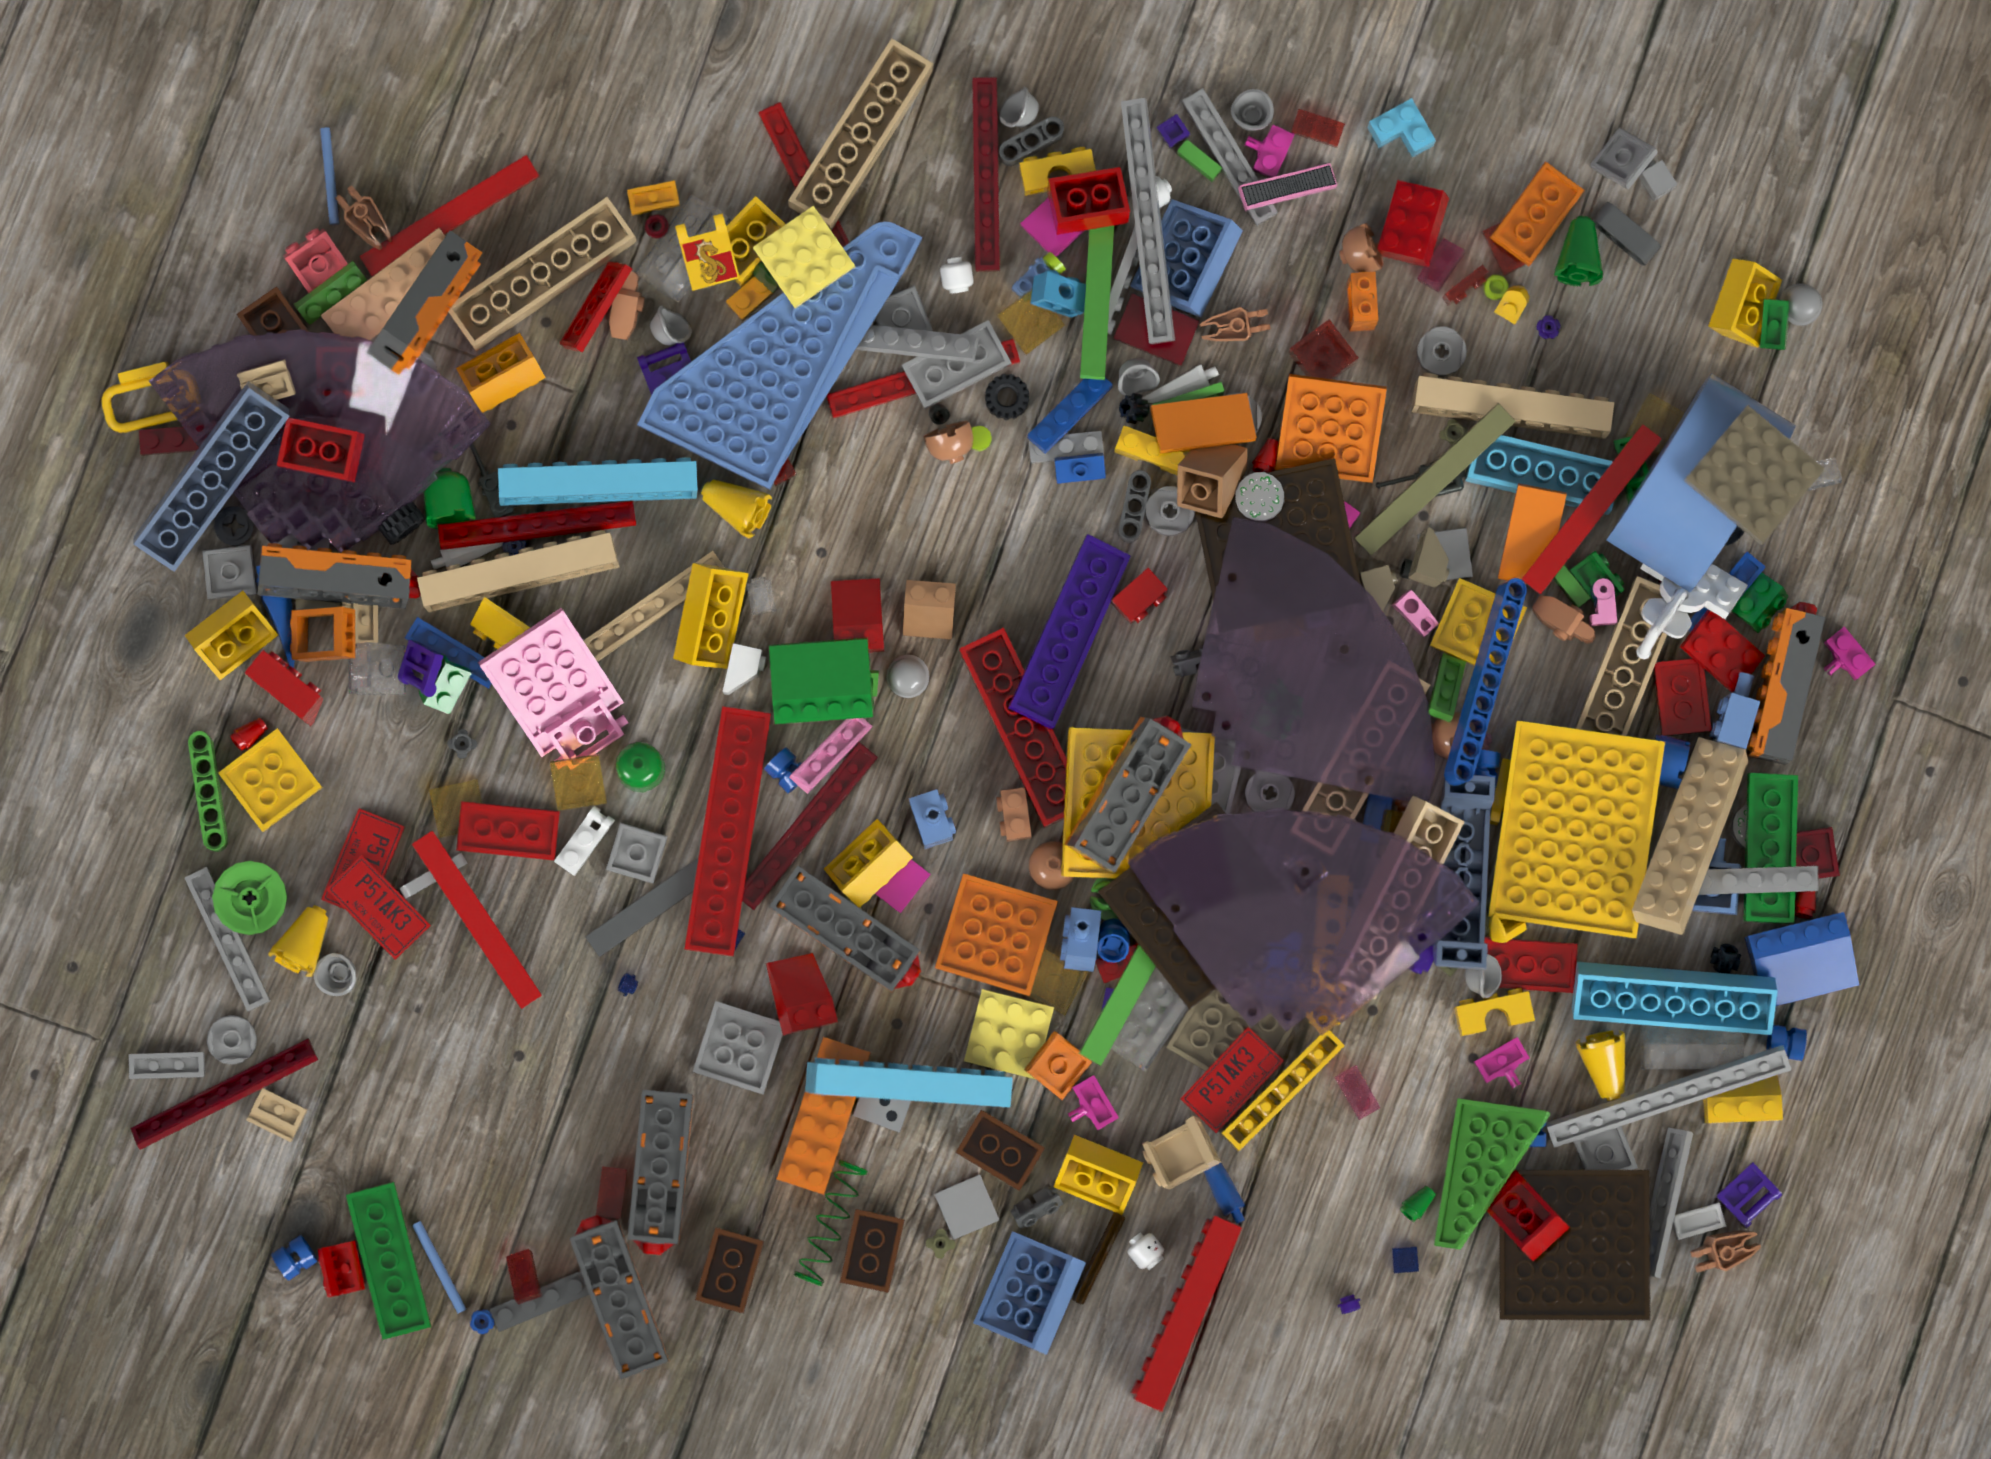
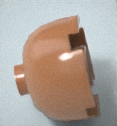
M1367 223L1349 230L1342 241L1343 250L1339 251L1343 264H1348L1356 272H1374L1382 269L1381 266H1383V257L1377 250L1378 243H1375L1372 239L1374 233Z
M968 421L948 424L946 428L941 430L937 428L923 436L930 454L941 461L949 460L950 464L964 460L963 455L970 451L974 439L972 428Z
M1454 712L1451 722L1437 718L1435 723H1431L1428 728L1427 736L1431 738V746L1434 752L1447 760L1461 712ZM1463 745V751H1464V753H1465L1466 748H1467L1465 745Z
M1049 841L1042 843L1034 849L1029 858L1028 869L1031 878L1045 890L1056 891L1065 888L1074 879V877L1061 876L1063 843Z

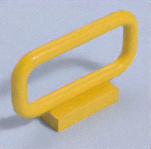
M168 362L117 373L120 384L108 387L101 398L102 409L108 426L113 431L119 433H127L190 417L199 410L201 405V395L194 375L184 369L170 371ZM177 379H183L187 382L191 396V404L188 407L126 423L116 421L111 404V399L114 395Z

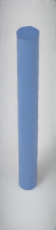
M326 127L321 128L320 133L330 225H338L339 214L338 204L335 199L337 194L330 128Z
M419 1221L413 1224L412 1227L457 1314L466 1310V1307L422 1222Z

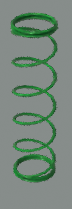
M839 1160L838 1164L851 1170H854L856 1172L835 1171L833 1174L839 1181H841L843 1184H845L847 1187L853 1190L856 1193V1195L826 1193L825 1197L832 1204H834L845 1214H847L848 1217L824 1214L816 1216L817 1220L822 1225H824L826 1228L835 1233L839 1238L834 1239L817 1236H811L807 1238L810 1244H812L815 1248L824 1253L828 1258H830V1260H817L809 1258L799 1259V1263L812 1274H814L816 1277H818L820 1280H817L815 1278H812L797 1271H795L793 1274L798 1278H801L805 1281L811 1282L818 1286H823L822 1284H824V1280L818 1274H816L814 1271H812L810 1268L804 1265L801 1261L830 1263L833 1261V1259L828 1253H826L824 1250L815 1245L810 1239H822L830 1241H839L842 1239L841 1236L835 1230L826 1225L818 1217H830L837 1219L850 1218L849 1213L842 1207H840L838 1204H836L834 1201H832L827 1195H837L845 1197L859 1196L858 1192L845 1181H843L841 1178H839L836 1175V1173L867 1175L868 1172L863 1168H860L843 1160Z

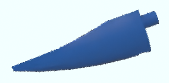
M259 565V566H256V570H257V573H258V577H259L260 565ZM261 596L262 603L280 637L289 667L292 666L294 668L295 660H292L290 651L292 643V629L290 627L293 610L291 598Z
M1219 1163L1204 1171L1209 1187L1223 1216L1231 1214L1236 1224L1244 1221L1245 1219L1240 1209L1245 1207V1204L1223 1164Z

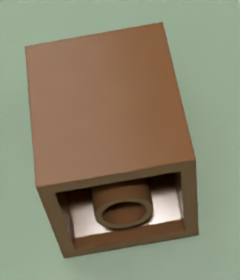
M1230 444L1190 450L1178 464L1177 506L1222 518L1247 470L1248 448Z
M906 580L903 636L952 640L956 584Z

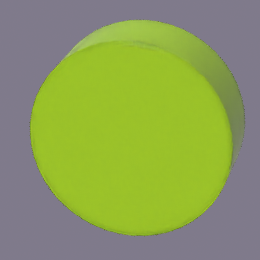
M1048 252L1043 257L1044 263L1049 266L1050 270L1059 272V275L1066 270L1060 260L1051 252Z
M1492 275L1484 283V293L1492 300L1502 299L1509 288L1507 280L1501 275Z
M983 426L973 427L974 439L972 449L975 451L986 450L992 441L990 431Z

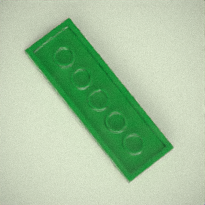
M1747 774L1745 868L1796 867L1798 775ZM1795 892L1744 893L1743 921L1794 923Z
M395 1182L347 1194L346 1199L382 1340L432 1327Z

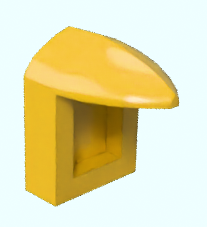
M1522 285L1508 288L1494 312L1511 323L1516 324L1529 302L1530 297L1527 289Z
M1496 913L1491 915L1488 923L1491 940L1499 943L1508 942L1527 930L1525 922L1501 919Z

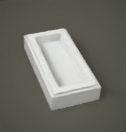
M1720 1203L1676 1214L1673 1220L1677 1240L1726 1227Z

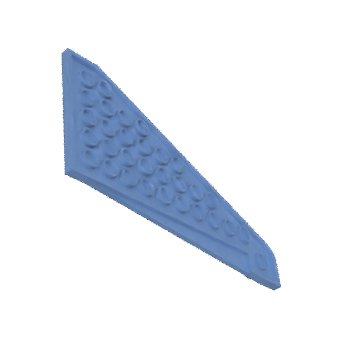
M891 222L874 224L843 247L854 263V269L796 309L783 292L657 387L637 425L771 490L783 464L912 261L922 237Z

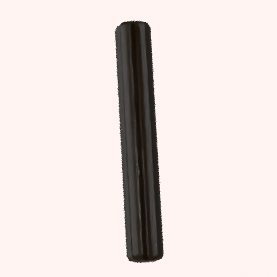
M1117 1212L1113 1213L1074 1292L1073 1301L1081 1305L1085 1303L1125 1221L1123 1215Z

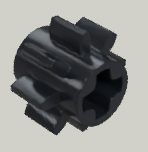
M1132 393V396L1125 395V398L1122 399L1119 405L1120 416L1126 418V423L1136 424L1137 421L1143 422L1149 414L1148 400L1142 399V394Z
M1725 943L1720 946V949L1717 947L1713 948L1710 964H1714L1713 968L1718 973L1729 974L1732 969L1738 971L1742 955L1738 954V949L1735 946Z

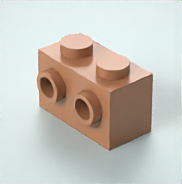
M1025 788L1000 791L1001 797H996L998 812L1003 811L1004 821L999 822L1001 836H1006L1007 842L1031 839Z

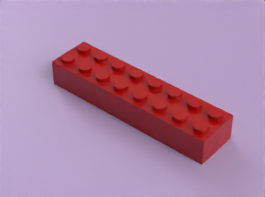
M1001 628L959 648V652L1045 829L1064 820L1067 758L1053 729L1008 708L1023 676L1024 669L1005 629Z
M1212 1216V1219H1206L1201 1233L1205 1234L1202 1242L1197 1241L1191 1253L1195 1258L1191 1265L1186 1264L1181 1278L1185 1281L1181 1288L1176 1287L1171 1301L1175 1302L1171 1311L1166 1310L1161 1324L1165 1325L1161 1334L1156 1333L1151 1347L1155 1348L1151 1357L1146 1356L1141 1370L1145 1371L1141 1380L1136 1379L1131 1393L1135 1394L1134 1400L1160 1412L1163 1411L1242 1227L1217 1216Z

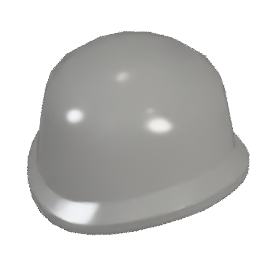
M1024 87L1006 99L999 111V120L1007 127H1026L1036 118L1039 111V103L1029 93L1028 89Z
M1246 90L1233 102L1231 115L1233 120L1243 129L1248 131L1260 130L1268 126L1273 119V103L1270 97L1261 90Z
M1799 283L1791 285L1784 290L1780 300H1790L1788 321L1797 326H1805L1814 322L1822 310L1823 302L1820 293L1808 284Z
M663 306L658 308V312L650 323L653 336L660 343L668 346L687 341L692 333L689 323L683 316Z
M1130 359L1119 369L1118 389L1122 395L1132 396V393L1138 394L1153 390L1160 383L1158 372L1145 359Z
M903 655L896 658L888 667L887 683L896 695L903 698H913L920 695L926 689L929 683V671L923 660L917 656Z
M339 953L328 954L317 963L314 970V980L322 992L331 996H342L354 988L356 984V968L353 962Z
M1487 955L1486 970L1465 969L1467 986L1471 991L1480 994L1482 998L1491 997L1501 984L1502 974L1500 965L1496 958L1491 955Z

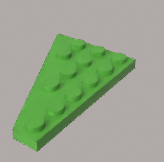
M1457 1099L1434 1246L1457 1250L1462 1249L1549 1118L1550 1112Z

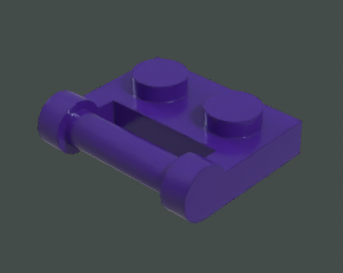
M684 342L677 343L674 346L645 357L644 355L637 357L651 396L657 387L691 362ZM677 354L681 355V361L650 372L649 365Z
M409 639L399 669L398 680L418 688L423 695L432 697L437 690L435 681L444 655L418 641ZM412 669L423 674V680L414 676Z
M1751 1162L1716 1197L1734 1215L1738 1222L1747 1229L1752 1224L1751 1221L1774 1199L1778 1200L1782 1193ZM1765 1187L1768 1192L1743 1214L1740 1208L1761 1188Z

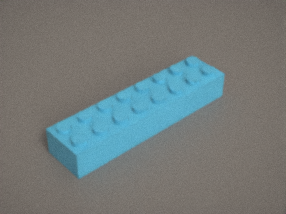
M658 458L652 459L651 463H642L639 459L627 460V464H617L615 460L602 461V465H592L591 461H580L575 466H567V462L552 463L553 466L543 467L542 463H530L528 467L518 468L517 464H504L503 468H498L500 506L696 499L698 491L696 461H691V458H677L676 462H666V459Z
M1577 962L1572 1013L1573 1019L1772 1035L1778 989L1775 977Z
M815 1058V1062H807L805 1092L1011 1107L1013 1077L1005 1076L1004 1071L985 1070V1074H981V1070L961 1068L960 1073H957V1068L937 1066L936 1071H932L933 1066L912 1065V1069H908V1065L888 1063V1068H886L884 1063L864 1061V1065L859 1066L860 1061L839 1059V1064H835L834 1059Z

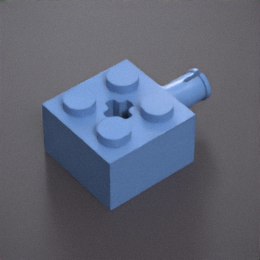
M1740 672L1734 693H1730L1723 697V699H1720L1716 711L1720 716L1718 721L1713 723L1712 731H1710L1709 735L1713 737L1712 741L1742 749L1747 748L1760 701L1748 697L1755 676Z
M936 789L909 798L924 849L953 840L952 834L956 833L952 817H946L945 811L948 810V805L944 793L939 795Z
M1719 839L1718 848L1716 846L1708 869L1742 868L1740 864L1726 863L1724 861L1726 839ZM1739 894L1698 895L1692 911L1737 915Z
M1072 907L1071 914L1065 915L1063 937L1068 938L1063 939L1060 960L1065 961L1064 969L1094 972L1101 911Z

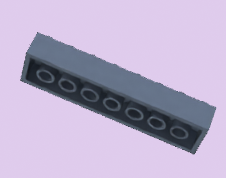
M248 381L134 535L133 544L175 572L290 416L289 408Z

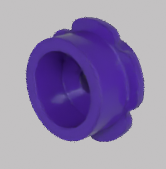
M1550 315L1544 316L1536 325L1539 336L1543 339L1556 338L1561 328L1560 322ZM1550 325L1551 329L1548 330L1546 326Z
M1354 1295L1341 1298V1304H1338L1342 1314L1361 1309L1359 1304L1361 1299H1355Z

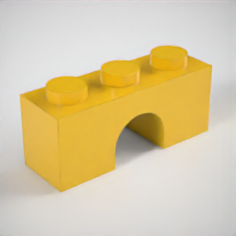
M1085 147L1074 148L1071 150V153L1062 154L1060 151L1047 154V158L1027 157L1023 159L1024 162L1019 163L1025 196L1047 192L1048 176L1053 171L1063 170L1069 175L1096 171L1092 149L1086 150Z
M1123 426L1114 453L1136 461L1144 460L1159 466L1161 470L1178 476V464L1190 450L1160 454L1156 437Z
M1522 988L1507 991L1508 996L1499 998L1498 993H1494L1491 997L1483 998L1484 1001L1474 1003L1473 998L1459 1001L1460 1006L1454 1007L1460 1037L1487 1031L1485 1017L1490 1010L1494 1009L1500 1010L1505 1014L1508 1026L1535 1021L1529 991L1522 992Z

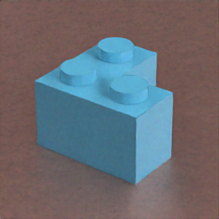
M1412 98L1369 121L1367 126L1379 148L1401 137L1412 158L1433 147L1436 141Z

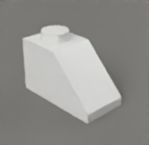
M733 644L723 694L729 695L758 677L759 671H764L766 657L762 656L763 651L761 649Z

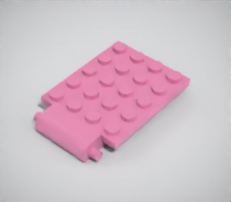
M562 608L478 662L540 756L543 757L557 748L561 756L553 762L558 769L567 764L572 770L624 735L620 728L628 724V721L624 715L615 720L610 713L624 702ZM605 730L608 731L609 735L576 756L574 750L583 744L592 743L597 735Z

